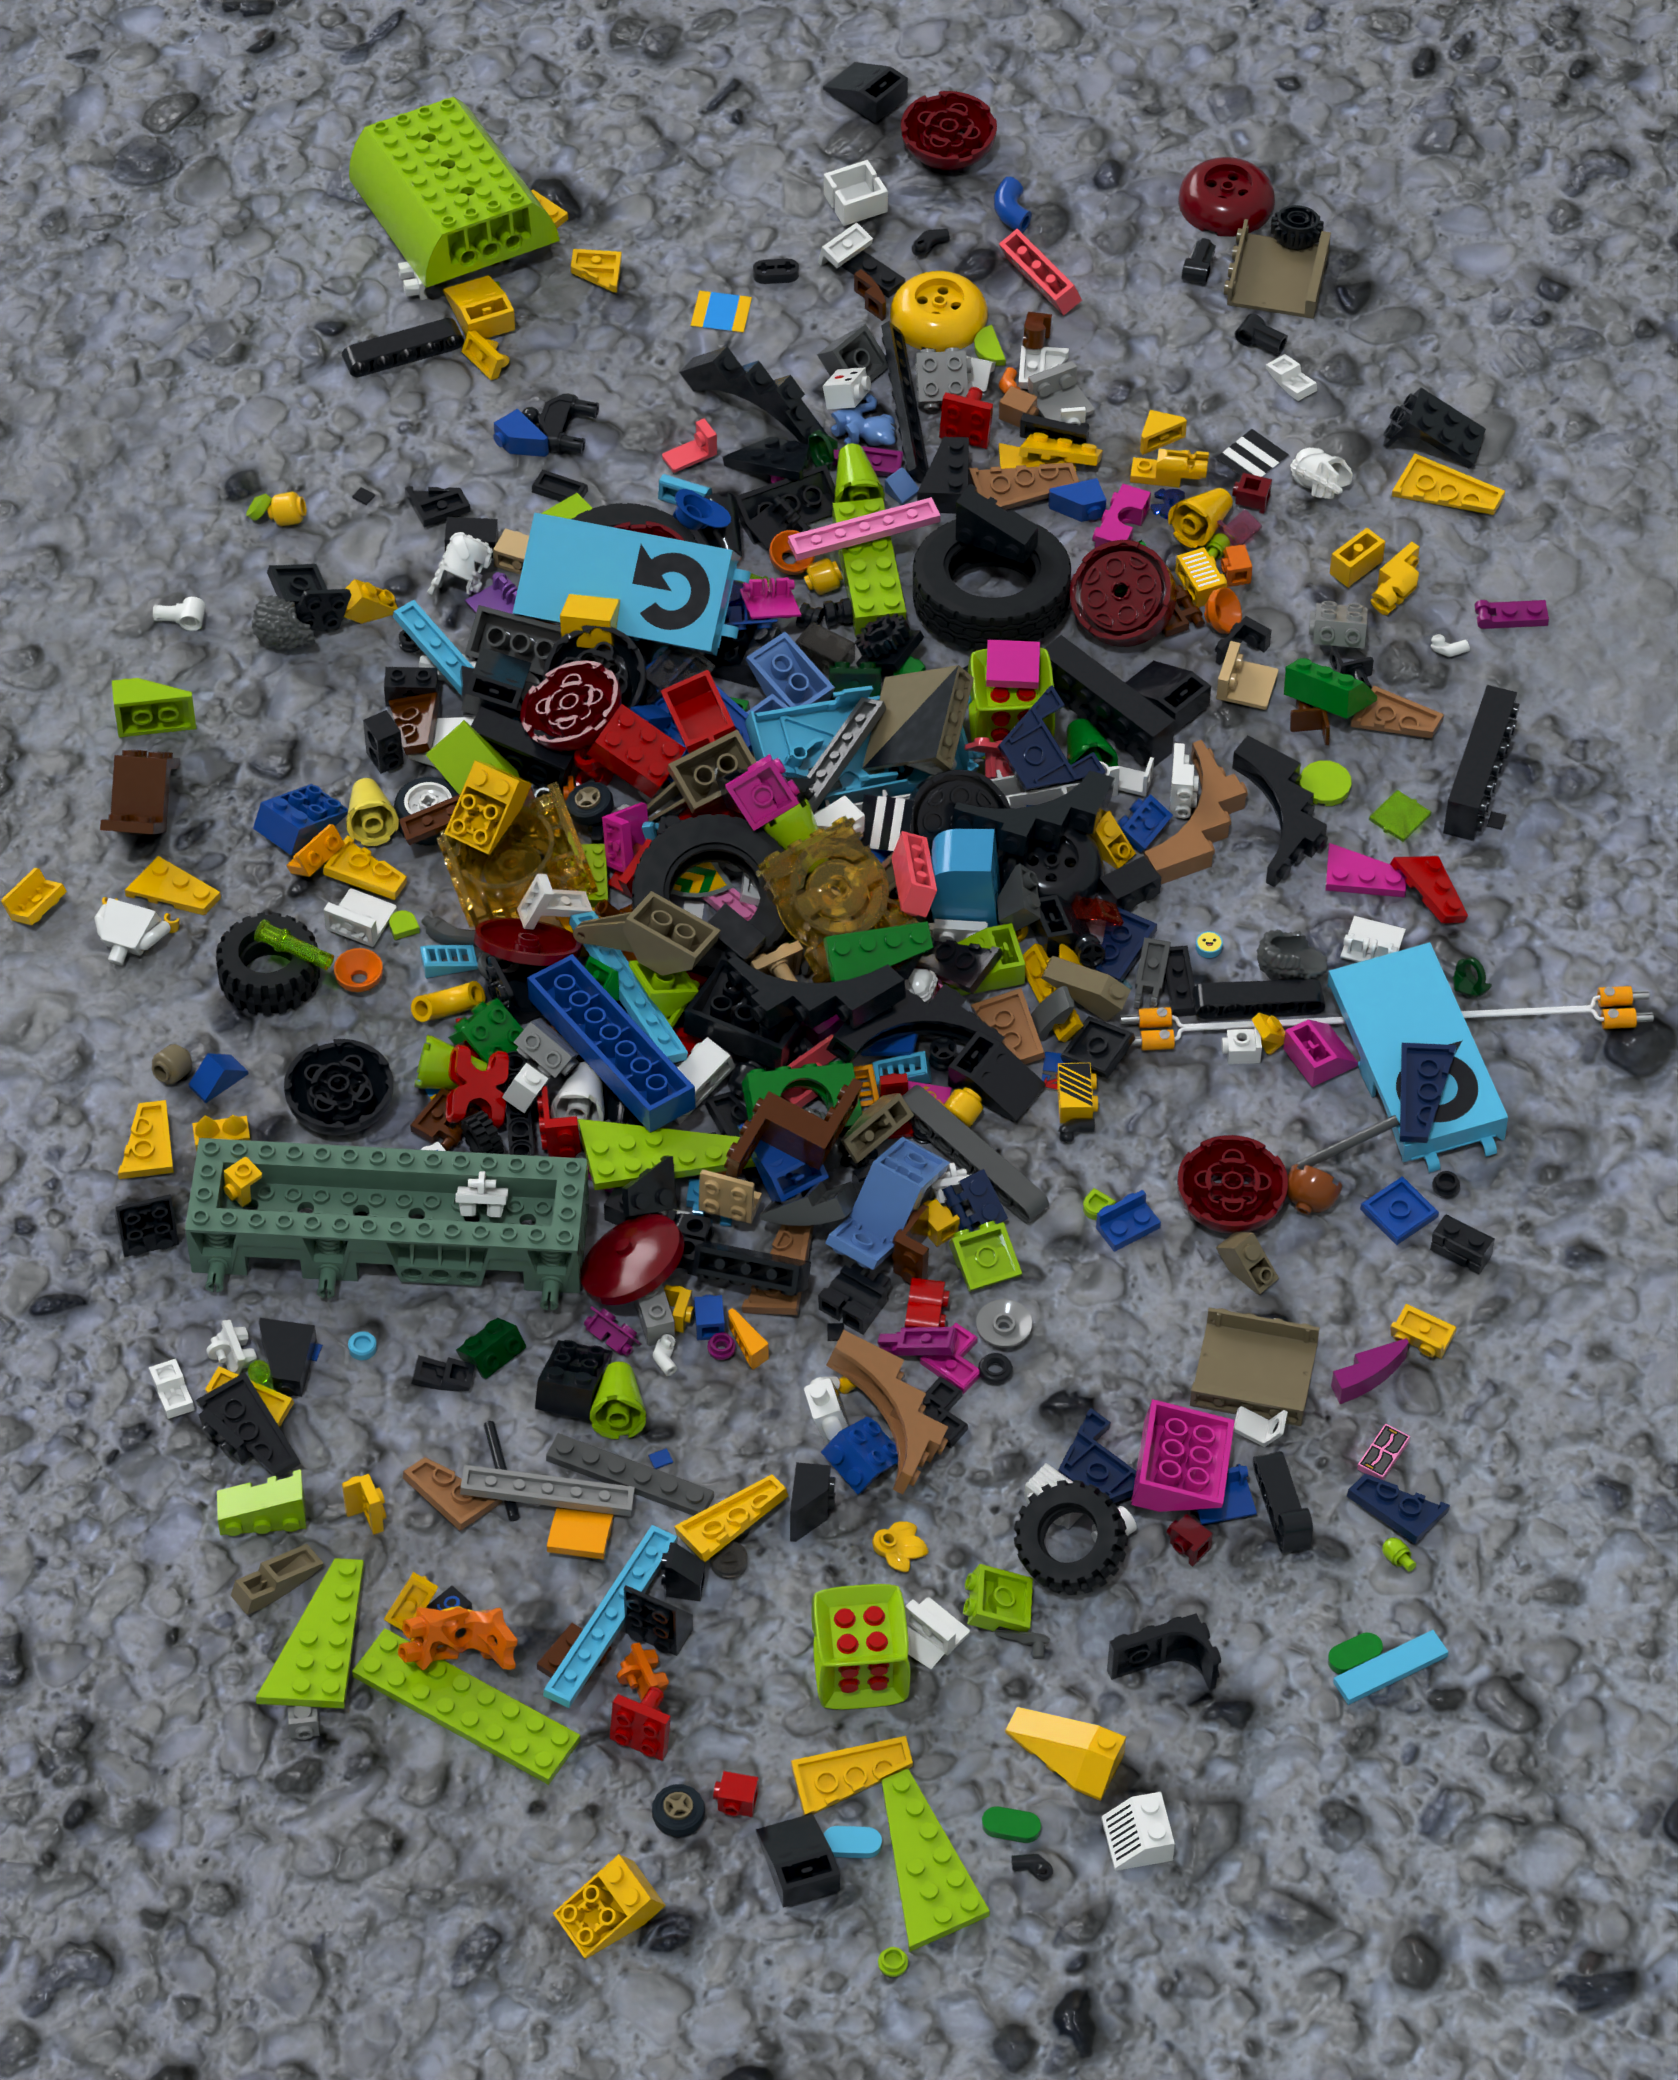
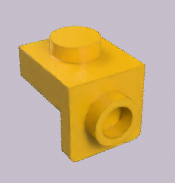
M1258 1013L1251 1020L1261 1035V1043L1265 1052L1272 1055L1284 1044L1285 1031L1275 1016Z
M243 1157L224 1170V1191L232 1201L236 1200L242 1207L251 1202L250 1185L262 1178V1172L247 1157Z
M665 1285L664 1291L669 1306L675 1307L672 1314L675 1331L684 1333L686 1323H691L694 1315L692 1290L685 1289L682 1286Z

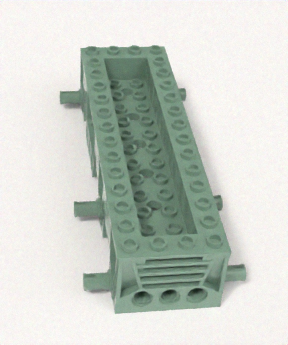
M199 1138L185 1225L191 1271L194 1273H208L205 1288L208 1291L214 1292V1285H217L216 1292H220L223 1290L225 1274L247 1275L250 1257L296 1259L301 1262L302 1278L319 1279L317 1295L325 1298L326 1289L328 1291L327 1298H332L335 1295L336 1280L358 1281L360 1263L393 1265L401 1282L481 1286L486 1270L523 1272L524 1290L542 1291L540 1307L548 1310L550 1300V1309L555 1310L558 1308L559 1292L580 1293L581 1267L584 1261L589 1213L587 1159ZM243 1157H247L262 1172V1178L250 1185L251 1202L242 1207L236 1200L232 1201L229 1199L224 1191V1170ZM486 1171V1179L496 1180V1188H508V1199L506 1205H504L502 1216H487V1204H477V1212L474 1216H461L459 1203H455L458 1186L468 1187V1179H479V1172ZM245 1207H251V1208H257V1207H258L257 1210H245L244 1208H245ZM304 1208H310L313 1212L300 1213L299 1211ZM367 1212L369 1213L368 1216H356V1215H355L356 1213H362V1214H367ZM414 1214L424 1216L423 1219H412L410 1217ZM469 1217H477L480 1221L468 1222L466 1221V1219H468ZM525 1220H532V1223L535 1224L523 1225L521 1223Z

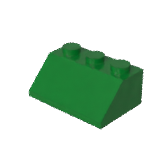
M1300 658L1285 667L1284 695L1347 719L1377 701V695L1363 681L1357 680L1351 675L1336 672L1330 667L1315 664L1309 659Z

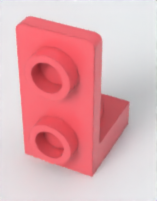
M705 418L696 422L695 440L662 454V459L673 473L717 455V434Z

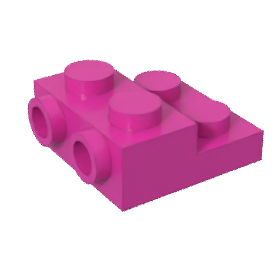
M770 754L749 766L747 772L725 784L726 789L753 831L799 804L797 794L800 791L792 779L790 781L786 780L783 775L786 769L779 758L773 759Z

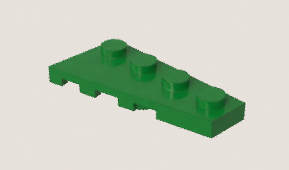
M928 921L826 936L823 939L832 982L856 978L871 973L887 964L891 967L933 948Z

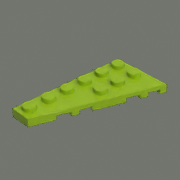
M578 1119L579 1133L594 1190L625 1186L630 1181L636 1180L639 1174L647 1168L651 1169L661 1162L660 1158L666 1155L673 1156L675 1178L700 1175L702 1170L711 1172L727 1171L724 1168L728 1159L726 1157L732 1143H738L740 1138L658 1128L650 1133L644 1126ZM750 1157L745 1168L756 1167L752 1157Z
M341 1558L333 1560L256 1696V1704L344 1709L364 1560Z
M907 1768L882 1779L881 1786L909 1952L989 1917L990 1910L909 1769Z

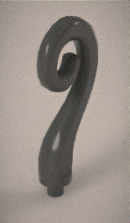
M426 915L422 919L421 923L427 927L426 934L445 945L476 946L474 943L475 930L454 927L439 916L431 918L429 915ZM483 952L478 958L477 968L480 974L489 980L485 967H488V957L492 955ZM495 957L498 963L504 962L503 959ZM511 962L507 968L502 969V972L510 973L524 969V964Z

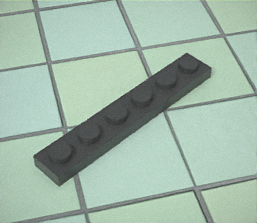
M862 697L806 776L815 779L816 783L808 786V790L798 794L797 797L799 803L805 799L809 801L813 814L885 712L886 706L884 701Z
M560 1433L556 1435L546 1454V1461L604 1483L635 1487L634 1494L692 1516L707 1509L714 1498V1491Z

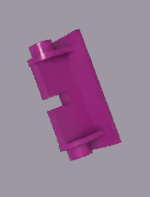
M591 1306L590 1309L595 1312V1315L587 1317L584 1321V1326H586L588 1332L601 1341L605 1339L608 1333L611 1334L605 1344L619 1355L624 1354L628 1356L633 1350L631 1345L634 1342L639 1346L641 1345L635 1338L636 1331L625 1323L621 1327L614 1323L616 1317L606 1309L602 1308L599 1312Z

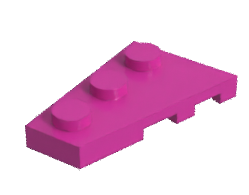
M1329 843L1325 891L1405 898L1406 876L1400 869L1395 871L1388 863Z

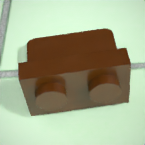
M924 1204L918 1211L914 1210L911 1213L903 1230L899 1229L892 1241L894 1244L892 1260H894L893 1273L901 1276L908 1283H911L912 1278L927 1279L929 1248L922 1243L926 1239L928 1232L929 1207Z

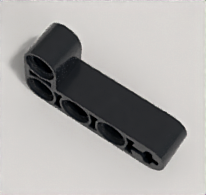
M1279 1451L1254 1456L1253 1467L1280 1552L1287 1553L1310 1548L1313 1534L1311 1514L1308 1508H1301L1283 1452Z

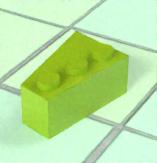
M301 1469L293 1471L292 1477L280 1480L276 1476L267 1478V1483L252 1487V1483L249 1482L218 1490L217 1515L220 1535L266 1534L270 1531L285 1530L287 1532H294L298 1529H306L305 1495Z

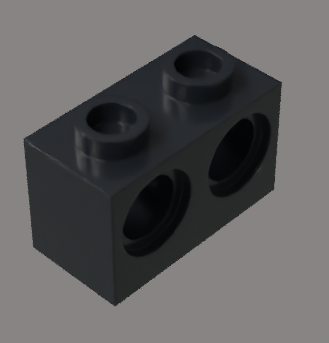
M385 710L364 719L366 753L380 774L403 765L401 731L388 711Z

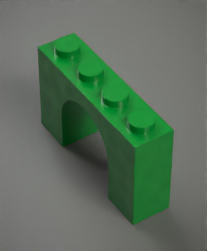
M833 1061L824 1066L810 1063L803 1065L801 1068L791 1069L790 1066H782L776 1068L775 1071H765L764 1069L749 1071L742 1081L748 1120H751L754 1114L752 1111L758 1099H764L768 1091L780 1097L786 1090L796 1087L807 1088L817 1093L824 1101L828 1112L831 1106L835 1108L838 1101L837 1096L843 1085L849 1086L852 1079L855 1078L853 1063ZM860 1099L840 1135H846L861 1116Z

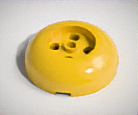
M930 271L910 278L897 290L890 307V321L901 331L905 343L922 350V347L936 349V352H945V349L954 347L962 349L974 343L976 334L985 327L988 319L987 303L979 288L964 276L948 271Z

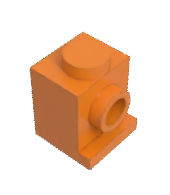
M1245 544L1225 547L1223 551L1224 558H1221L1222 572L1226 573L1227 587L1251 584L1252 564Z

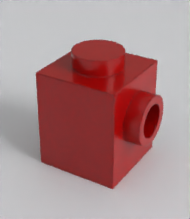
M723 1771L721 1782L716 1781L713 1792V1799L718 1801V1811L729 1816L743 1815L753 1817L759 1792L758 1777Z

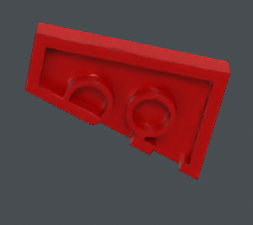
M1439 856L1394 857L1390 865L1395 871L1401 870L1407 877L1405 882L1410 888L1415 887L1422 894V902L1441 923L1465 922L1468 914Z

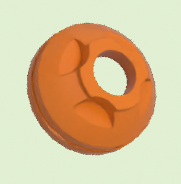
M782 531L773 538L770 544L769 558L771 563L784 574H802L807 571L808 565L812 564L815 556L798 560L794 564H787L782 559V555L785 553L793 554L788 544V536L801 533L799 531Z
M1227 587L1214 590L1205 604V619L1217 632L1230 634L1233 625L1240 623L1242 620L1241 605L1238 597Z
M354 948L345 951L337 958L334 964V975L337 983L351 992H364L372 989L380 982L383 974V965L380 957L373 951L364 948ZM357 974H363L367 979L362 983H355L352 981V977Z

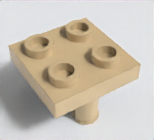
M799 941L791 944L784 943L776 951L767 955L760 954L755 957L750 966L767 975L798 982L795 976L799 974L803 947Z

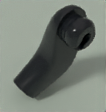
M948 229L924 231L912 245L913 254L924 256L934 245L950 241Z

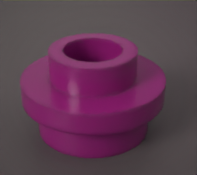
M721 1332L716 1333L710 1338L707 1349L713 1358L725 1360L734 1354L736 1345L730 1335Z

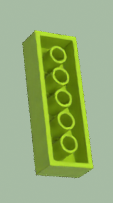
M883 498L833 503L832 523L885 510ZM891 536L839 549L838 554L846 594L852 606V624L855 638L856 635L862 633L861 628H865L868 622L876 621L877 617L881 618L886 616V614H890L892 617L897 613L899 616L903 615L906 620V608Z

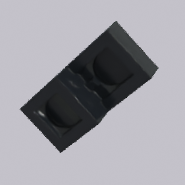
M418 1355L411 1384L437 1390L469 1391L475 1365L448 1357L445 1363Z

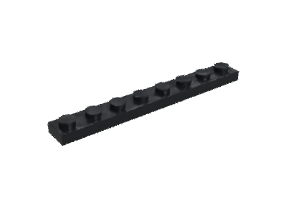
M888 321L881 325L883 333L882 342L886 350L885 359L890 371L888 376L892 382V396L896 404L895 414L899 420L900 427L898 431L902 437V451L906 458L905 468L912 478L915 477L922 483L929 467L905 339L901 331Z

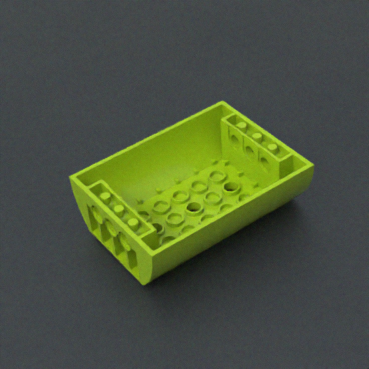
M454 96L383 121H378L366 126L359 135L350 159L349 179L426 288L560 241L556 225L473 112Z

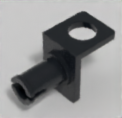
M1331 646L1330 664L1333 670L1351 675L1355 679L1363 681L1372 689V685L1367 677L1372 675L1373 658L1367 657L1343 663L1337 647Z

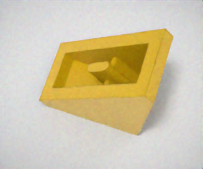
M1150 410L1141 434V454L1144 455L1185 438L1187 424L1185 417Z

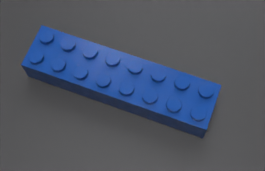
M573 954L527 977L529 1000L650 1133L696 1108L695 1086Z

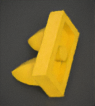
M476 330L468 331L461 352L490 380L498 379L501 369L506 367L510 360L508 356L496 351L499 345L497 341L483 338Z
M205 1115L198 1122L192 1123L196 1151L199 1138L250 1141L247 1115L239 1117L231 1115L229 1118L213 1120Z
M413 1572L386 1613L384 1620L402 1630L403 1621L414 1618L416 1608H426L436 1593L438 1586L428 1581L427 1576H420Z

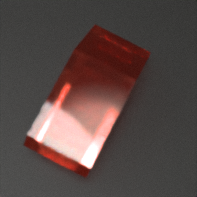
M1076 895L1071 904L1076 918L1096 926H1121L1124 923L1117 905L1097 897L1095 899L1084 898Z

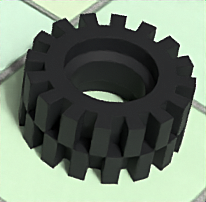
M479 1111L460 1122L461 1129L463 1130L462 1134L466 1138V1144L469 1145L471 1152L504 1153L502 1148L504 1146L500 1141L501 1136L497 1133L498 1130L496 1126L494 1127L493 1121L489 1119L487 1113Z

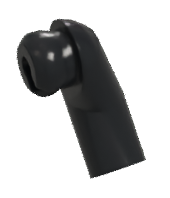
M1074 1118L1064 1123L1058 1129L1060 1141L1072 1142L1074 1140V1132H1094L1095 1119Z
M1039 1854L1011 1856L1012 1871L1028 1870L1037 1879L1042 1881L1048 1880L1053 1874L1051 1864Z

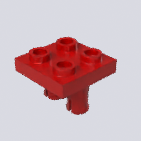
M971 387L966 397L945 392L942 399L939 438L969 437V445L987 449L990 443L993 404L981 401L983 395L981 389Z
M650 1687L640 1703L617 1694L612 1702L610 1739L622 1746H628L640 1751L646 1756L663 1761L668 1753L671 1716L663 1713L658 1708L664 1699L663 1691L657 1687Z

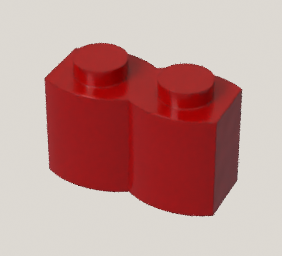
M920 1278L911 1279L905 1327H945L946 1315L941 1314L942 1307L948 1308L950 1291H945V1282Z

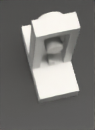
M547 874L536 875L517 907L523 928L532 930L541 916L570 917L571 915L593 911L586 891L552 889Z

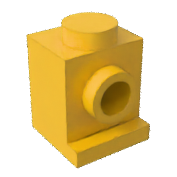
M937 1199L923 1204L929 1207L927 1236L938 1247L954 1237L953 1234L959 1231L960 1218L957 1215L952 1216L951 1211L946 1206H942Z

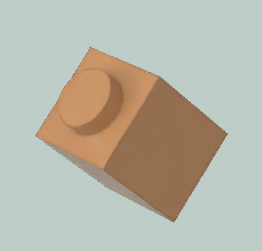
M1011 386L999 402V419L1020 427L1023 413L1038 416L1037 396Z

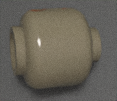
M177 1044L168 1045L155 1054L152 1059L153 1075L159 1081L167 1084H175L189 1074L192 1069L190 1053Z

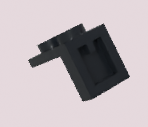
M1245 616L1240 623L1233 625L1230 634L1225 639L1222 638L1217 643L1215 648L1217 653L1216 663L1221 665L1224 662L1230 641L1238 643L1244 641L1249 646L1265 652L1270 647L1272 630Z

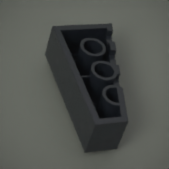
M481 706L471 727L518 772L532 778L530 783L538 788L542 784L547 788H551V790L552 787H558L559 799L563 786L566 785L568 776L571 774L576 750L554 751L536 743L528 735L522 722L510 719L494 710ZM534 729L533 731L538 737L546 735L549 740L555 739V737L548 735L542 730Z

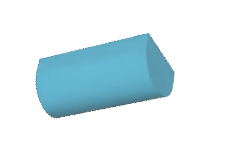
M663 474L659 479L658 499L677 505L675 494L681 489L692 490L702 497L712 494V488L667 474Z

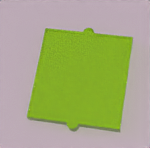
M1396 790L1369 816V820L1382 828L1384 833H1390L1404 842L1431 816V811L1417 803L1416 799H1411L1399 790Z

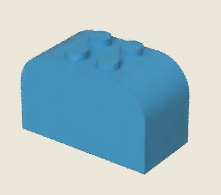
M950 829L939 833L933 840L931 854L937 887L936 895L930 907L933 922L934 919L987 922L988 927L1000 925L997 898L1002 888L995 829Z

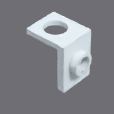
M1085 407L1062 408L1060 410V422L1078 426L1081 423H1085Z
M1150 757L1145 772L1119 766L1118 790L1146 797L1153 778L1154 758Z
M1240 1406L1237 1409L1233 1431L1262 1447H1266L1283 1435L1288 1412L1283 1410L1268 1420ZM1279 1422L1276 1431L1273 1433L1275 1425Z

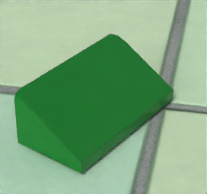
M590 956L585 968L612 998L618 1001V971Z

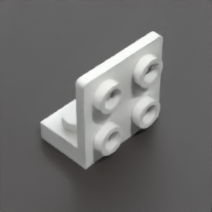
M351 888L339 906L328 902L324 908L325 928L331 932L373 947L388 925L391 915L397 911V907L392 903Z

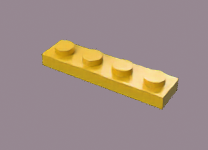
M1035 943L1023 954L1026 965L1025 976L1039 1003H1041L1057 988L1041 978L1047 966L1046 960L1048 956L1043 946ZM1075 1008L1065 1024H1054L1053 1031L1059 1041L1067 1042L1084 1026Z

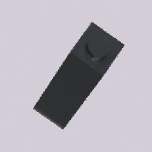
M260 1318V1336L273 1389L288 1397H302L317 1342L315 1325Z

